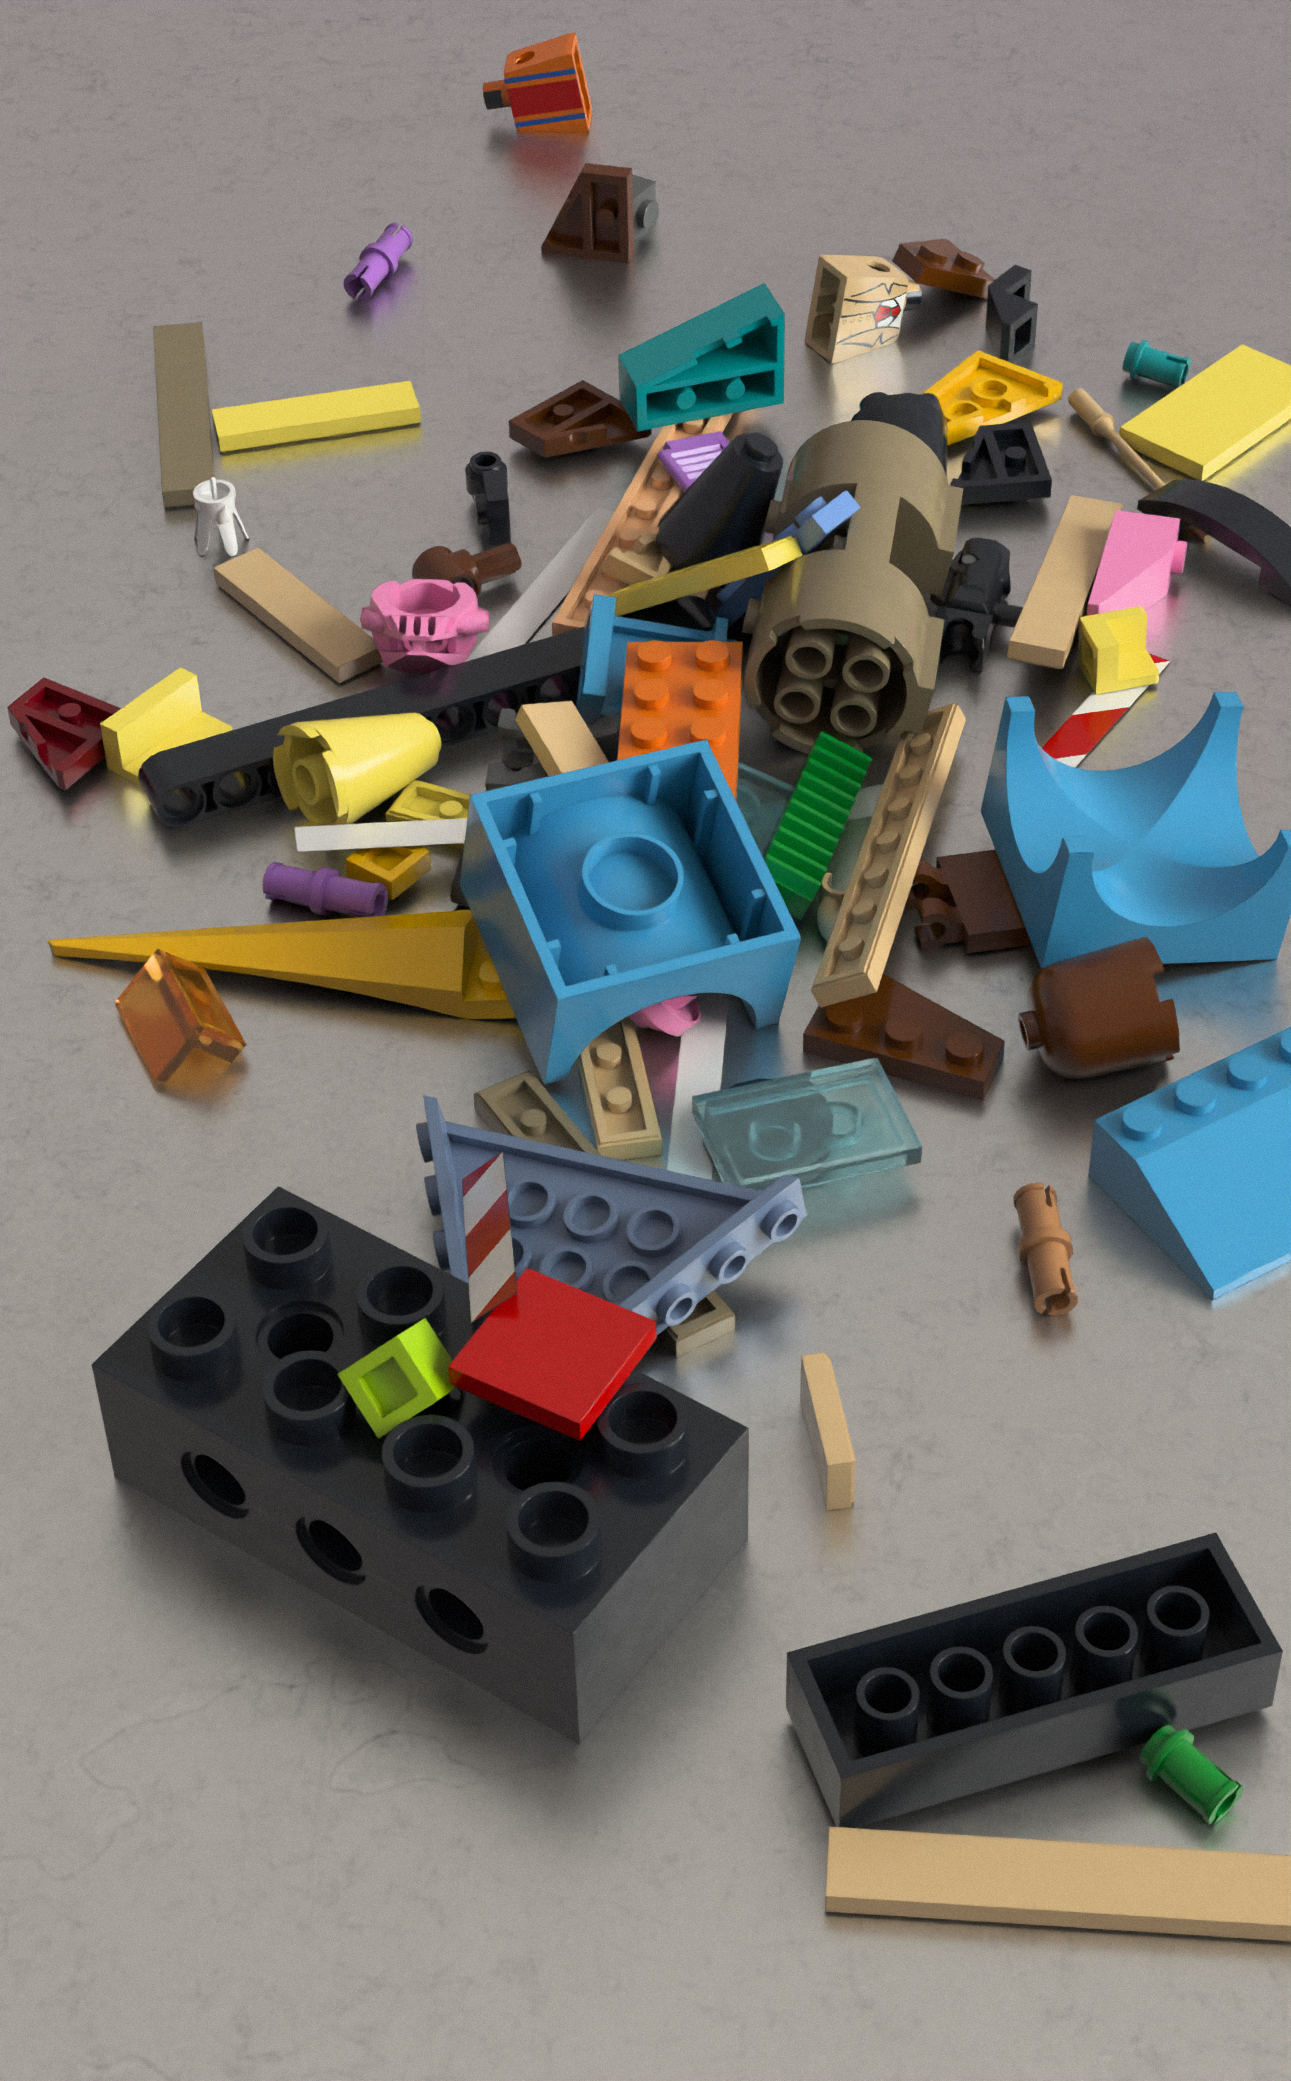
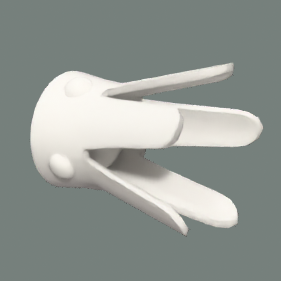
M211 477L210 480L198 484L193 490L195 509L197 510L194 538L198 537V553L200 556H204L208 552L212 520H216L225 550L229 556L234 557L237 554L238 546L232 513L244 538L249 539L235 508V487L228 481Z

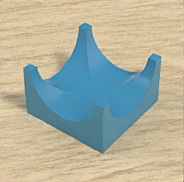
M1214 692L1206 712L1197 725L1180 742L1166 752L1138 765L1106 771L1079 769L1052 758L1036 742L1034 732L1035 710L1029 696L1005 697L981 806V814L1041 969L1058 961L1143 937H1148L1153 943L1162 964L1276 960L1278 958L1291 916V830H1280L1276 841L1261 856L1256 853L1247 835L1241 814L1237 787V742L1244 707L1237 692Z

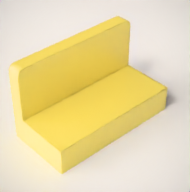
M182 667L172 672L100 723L107 768L141 786L138 781L139 770L143 762L150 756L160 751L233 730L232 726L202 711L197 675Z

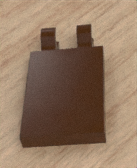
M996 850L937 857L936 868L925 860L920 859L912 883L916 885L911 886L905 904L906 909H917L922 924H929L915 926L914 928L920 948L933 949L947 943L962 942L966 953L1032 945Z

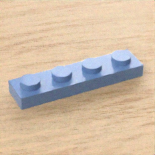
M847 490L828 504L820 496L795 517V520L801 526L799 529L793 523L772 541L792 535V538L797 537L803 556L813 553L861 507ZM786 564L773 570L747 577V580L744 578L731 582L716 595L722 604L714 612L718 617L728 618V629L745 617L749 598L761 600L766 578L771 579Z

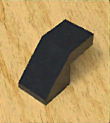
M1018 265L1012 266L988 285L985 326L996 357L1013 364L1035 347L1038 304L1030 301L1032 270Z

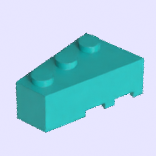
M763 283L619 354V399L636 430H648L783 404L785 313L766 284Z

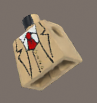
M819 255L804 342L831 364L894 343L899 337L903 312L918 309L921 305V288L914 280L908 281L907 276L886 259L878 256Z

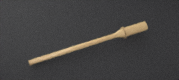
M1076 389L1070 394L1068 403L1091 427V431L1095 436H1103L1109 439L1156 490L1166 485L1116 432L1114 426L1115 419L1111 414L1106 413L1084 389ZM1193 525L1190 526L1205 543L1212 540V537Z

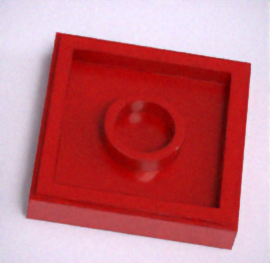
M526 1268L516 1281L517 1293L494 1308L448 1366L449 1383L581 1441L656 1340V1321Z

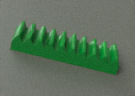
M823 731L817 736L804 759L763 853V859L789 913L800 920L822 884L821 880L828 869L827 866L833 857V851L844 830V824L856 801L855 797L867 774L866 770L873 759Z

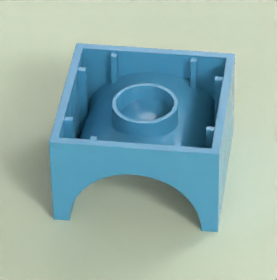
M707 739L470 795L460 886L544 1085L568 1079L570 1070L581 1052L609 1027L641 1009L675 997L697 993L730 994L742 999L755 1029L779 1023L801 936Z

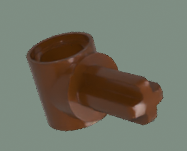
M506 543L472 556L465 549L452 552L447 547L434 546L425 550L416 559L412 568V578L448 580L453 584L466 583L474 590L478 599L482 584L515 573L522 567V562L517 548L512 543Z

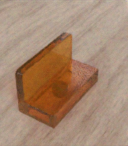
M160 949L154 952L115 1003L152 1078L161 1082L169 1080L194 1048L232 1063L247 1045L205 968Z

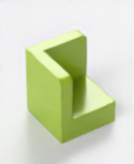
M426 1318L337 1374L378 1439L456 1388L449 1383L448 1366L453 1360Z

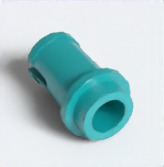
M1142 340L1140 344L1131 342L1124 357L1122 370L1130 373V378L1133 380H1137L1141 376L1177 389L1186 381L1191 359L1152 348L1149 341Z

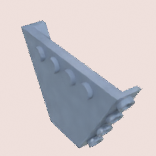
M423 1095L427 1122L416 1124V1130L423 1160L425 1163L433 1161L435 1175L424 1177L425 1189L433 1217L442 1215L444 1227L442 1230L433 1231L435 1252L441 1270H450L452 1276L468 1284L462 1179L502 1151L504 1155L516 1281L526 1268L532 1269L656 1321V1336L668 1326H674L683 1322L693 1312L698 1302L721 1284H727L737 1279L745 1271L752 1259L774 1242H781L791 1236L798 1228L801 1220L807 1216L799 1177L784 1174L764 1191L740 1187L447 1122L444 1120L437 1098Z

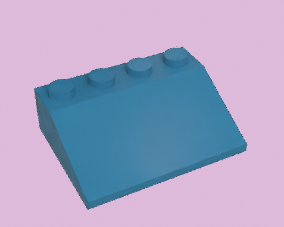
M1291 1027L1094 1120L1088 1176L1212 1300L1291 1261Z

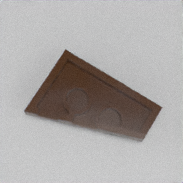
M884 974L876 993L821 1008L818 1006L803 1033V1052L984 1101L1004 1059V1040Z

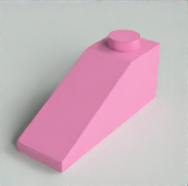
M1115 510L1089 598L1087 616L1137 606L1143 607L1146 611L1167 595L1172 573L1182 574L1185 564L1187 542L1178 541L1180 519Z

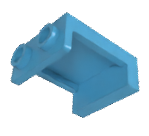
M594 594L585 622L576 708L586 723H593L610 713L621 712L627 642H647L652 640L663 642H705L709 640L736 642L735 640L727 639L728 618L716 617L712 630L703 631L615 616V597Z

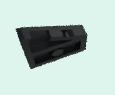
M1031 422L983 425L979 427L973 439V447L967 450L962 460L961 474L958 479L953 478L950 486L963 488L961 505L1001 501L1027 502L1031 499L1051 497L1052 478Z

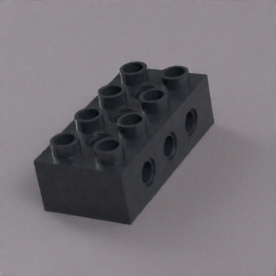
M278 1186L91 1364L114 1476L580 1745L748 1541L749 1428L634 1369L581 1441L457 1387L378 1439L337 1374L424 1318L430 1324L451 1359L454 1360L493 1310L474 1323H471L468 1283Z

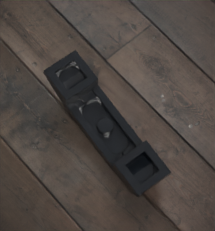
M1191 479L1173 480L1138 500L1137 510L1149 515L1180 519L1179 532L1193 525L1261 567L1258 586L1291 606V527L1274 513L1234 490L1214 483Z

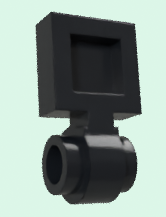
M477 453L470 458V463L465 468L466 489L472 495L475 503L477 525H487L490 546L511 543L507 466L496 453Z

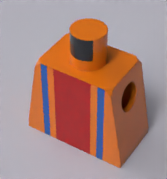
M576 32L509 53L504 68V80L483 83V97L487 110L511 107L515 127L521 132H589L592 106Z

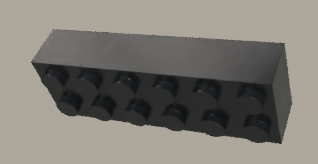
M1212 1533L787 1652L786 1709L836 1827L857 1828L1144 1744L1159 1729L1166 1725H1171L1177 1731L1182 1729L1192 1730L1273 1705L1283 1650L1217 1533Z

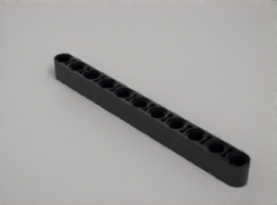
M689 596L619 617L711 631L718 616L702 598ZM585 627L160 751L143 762L138 773V781L157 816L164 824L173 827L186 826L282 797L274 771L273 752L274 747L283 745L284 736L278 735L280 729L296 722L416 712L436 726L441 737V748L497 732L501 709H513L517 715L521 705L572 701L576 707ZM728 629L727 639L733 640L732 634Z

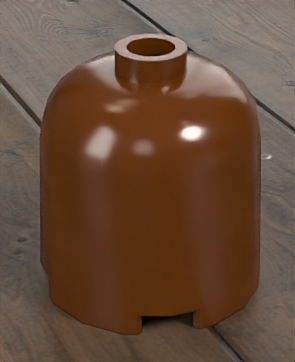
M1148 937L1127 941L1052 963L1042 968L1032 978L1027 995L1028 1011L1018 1014L1019 1028L1026 1049L1029 1051L1038 1048L1044 1063L1056 1075L1067 1079H1086L1173 1060V1054L1179 1053V1028L1174 1001L1169 999L1160 1002L1153 974L1164 972V967L1155 946Z

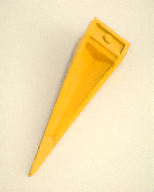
M471 910L48 940L51 952L55 956L159 963L250 974L358 993L464 1019L516 1018Z

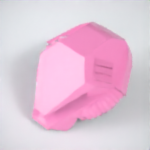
M410 579L399 585L397 581H386L373 590L370 606L362 607L360 622L361 629L372 632L385 667L404 673H429L463 663L468 659L477 641V635L482 632H489V611L478 607L476 593L466 583L453 584L448 580Z

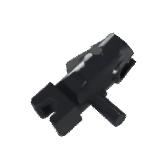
M971 538L967 540L963 550L959 551L951 562L942 595L930 594V600L938 606L935 618L944 619L938 664L943 662L946 654L960 651L970 657V670L980 672L984 668L990 650L991 633L994 625L1011 628L1016 626L1023 607L1009 605L1007 601L1002 600L1006 599L1011 592L1009 573L1010 551L996 540L985 538Z

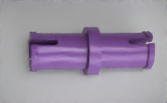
M390 223L375 243L368 244L362 250L359 257L360 262L345 277L343 282L344 289L351 298L355 299L360 290L365 288L359 295L358 301H367L381 281L388 280L396 272L398 267L397 261L413 243V236L406 226L402 225L395 236H392L398 228V223Z
M272 862L266 869L263 878L262 890L266 894V899L309 906L311 911L318 915L329 916L333 912L357 917L384 916L388 903V890H385V884L341 877L338 870L322 867L316 872L286 866L279 862Z

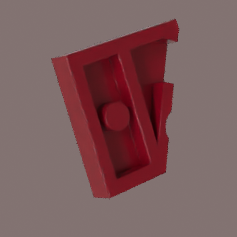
M44 677L7 707L10 724L56 785L65 791L105 757L100 723L121 709Z

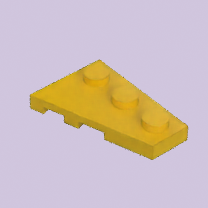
M977 350L923 393L934 394L940 402L948 424L947 446L976 435L980 426L1003 424L1060 401L1063 383Z

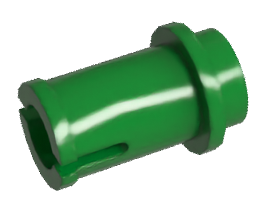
M1171 1725L1162 1727L1149 1739L1139 1757V1760L1147 1767L1146 1777L1154 1783L1164 1781L1198 1811L1208 1824H1216L1237 1803L1242 1794L1243 1786L1238 1781L1232 1780L1192 1745L1194 1735L1188 1730L1182 1729L1177 1731Z

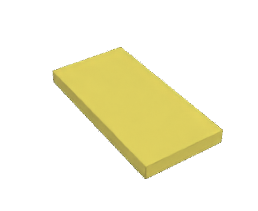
M1242 344L1122 425L1119 435L1133 450L1190 477L1203 481L1291 419V365Z

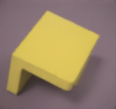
M1137 606L1079 617L1078 664L1096 695L1158 683L1159 670L1146 650L1147 613L1143 607Z

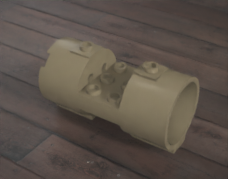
M870 420L847 421L829 426L817 432L806 440L795 453L787 472L782 501L773 499L770 501L763 532L774 534L773 539L793 523L799 529L801 526L795 520V517L820 496L828 504L847 490L861 507L815 552L789 562L771 579L766 578L761 600L749 598L742 632L752 634L744 678V689L750 709L755 708L760 716L771 726L770 734L774 738L803 753H808L821 731L862 753L863 748L878 744L886 739L893 742L904 731L921 734L934 693L944 619L928 616L926 603L922 596L925 593L942 595L955 550L963 488L948 485L946 473L941 462L931 448L921 439L900 427L888 423Z

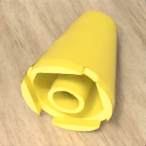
M416 712L296 722L280 729L278 735L284 736L283 745L274 747L273 764L276 780L287 807L290 811L300 808L309 821L301 824L302 827L352 824L433 768L438 761L442 743L436 726Z

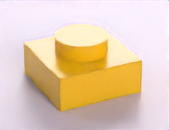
M422 846L357 849L345 859L347 878L385 884V890H388V898L394 900L431 870L430 850Z

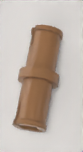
M1031 1183L1021 1187L1013 1196L1014 1207L1017 1210L1022 1234L1018 1242L1019 1259L1029 1269L1034 1294V1308L1041 1314L1046 1310L1047 1316H1058L1070 1312L1078 1303V1294L1074 1288L1069 1260L1073 1255V1245L1070 1235L1061 1226L1055 1189L1048 1185L1044 1190L1043 1183Z

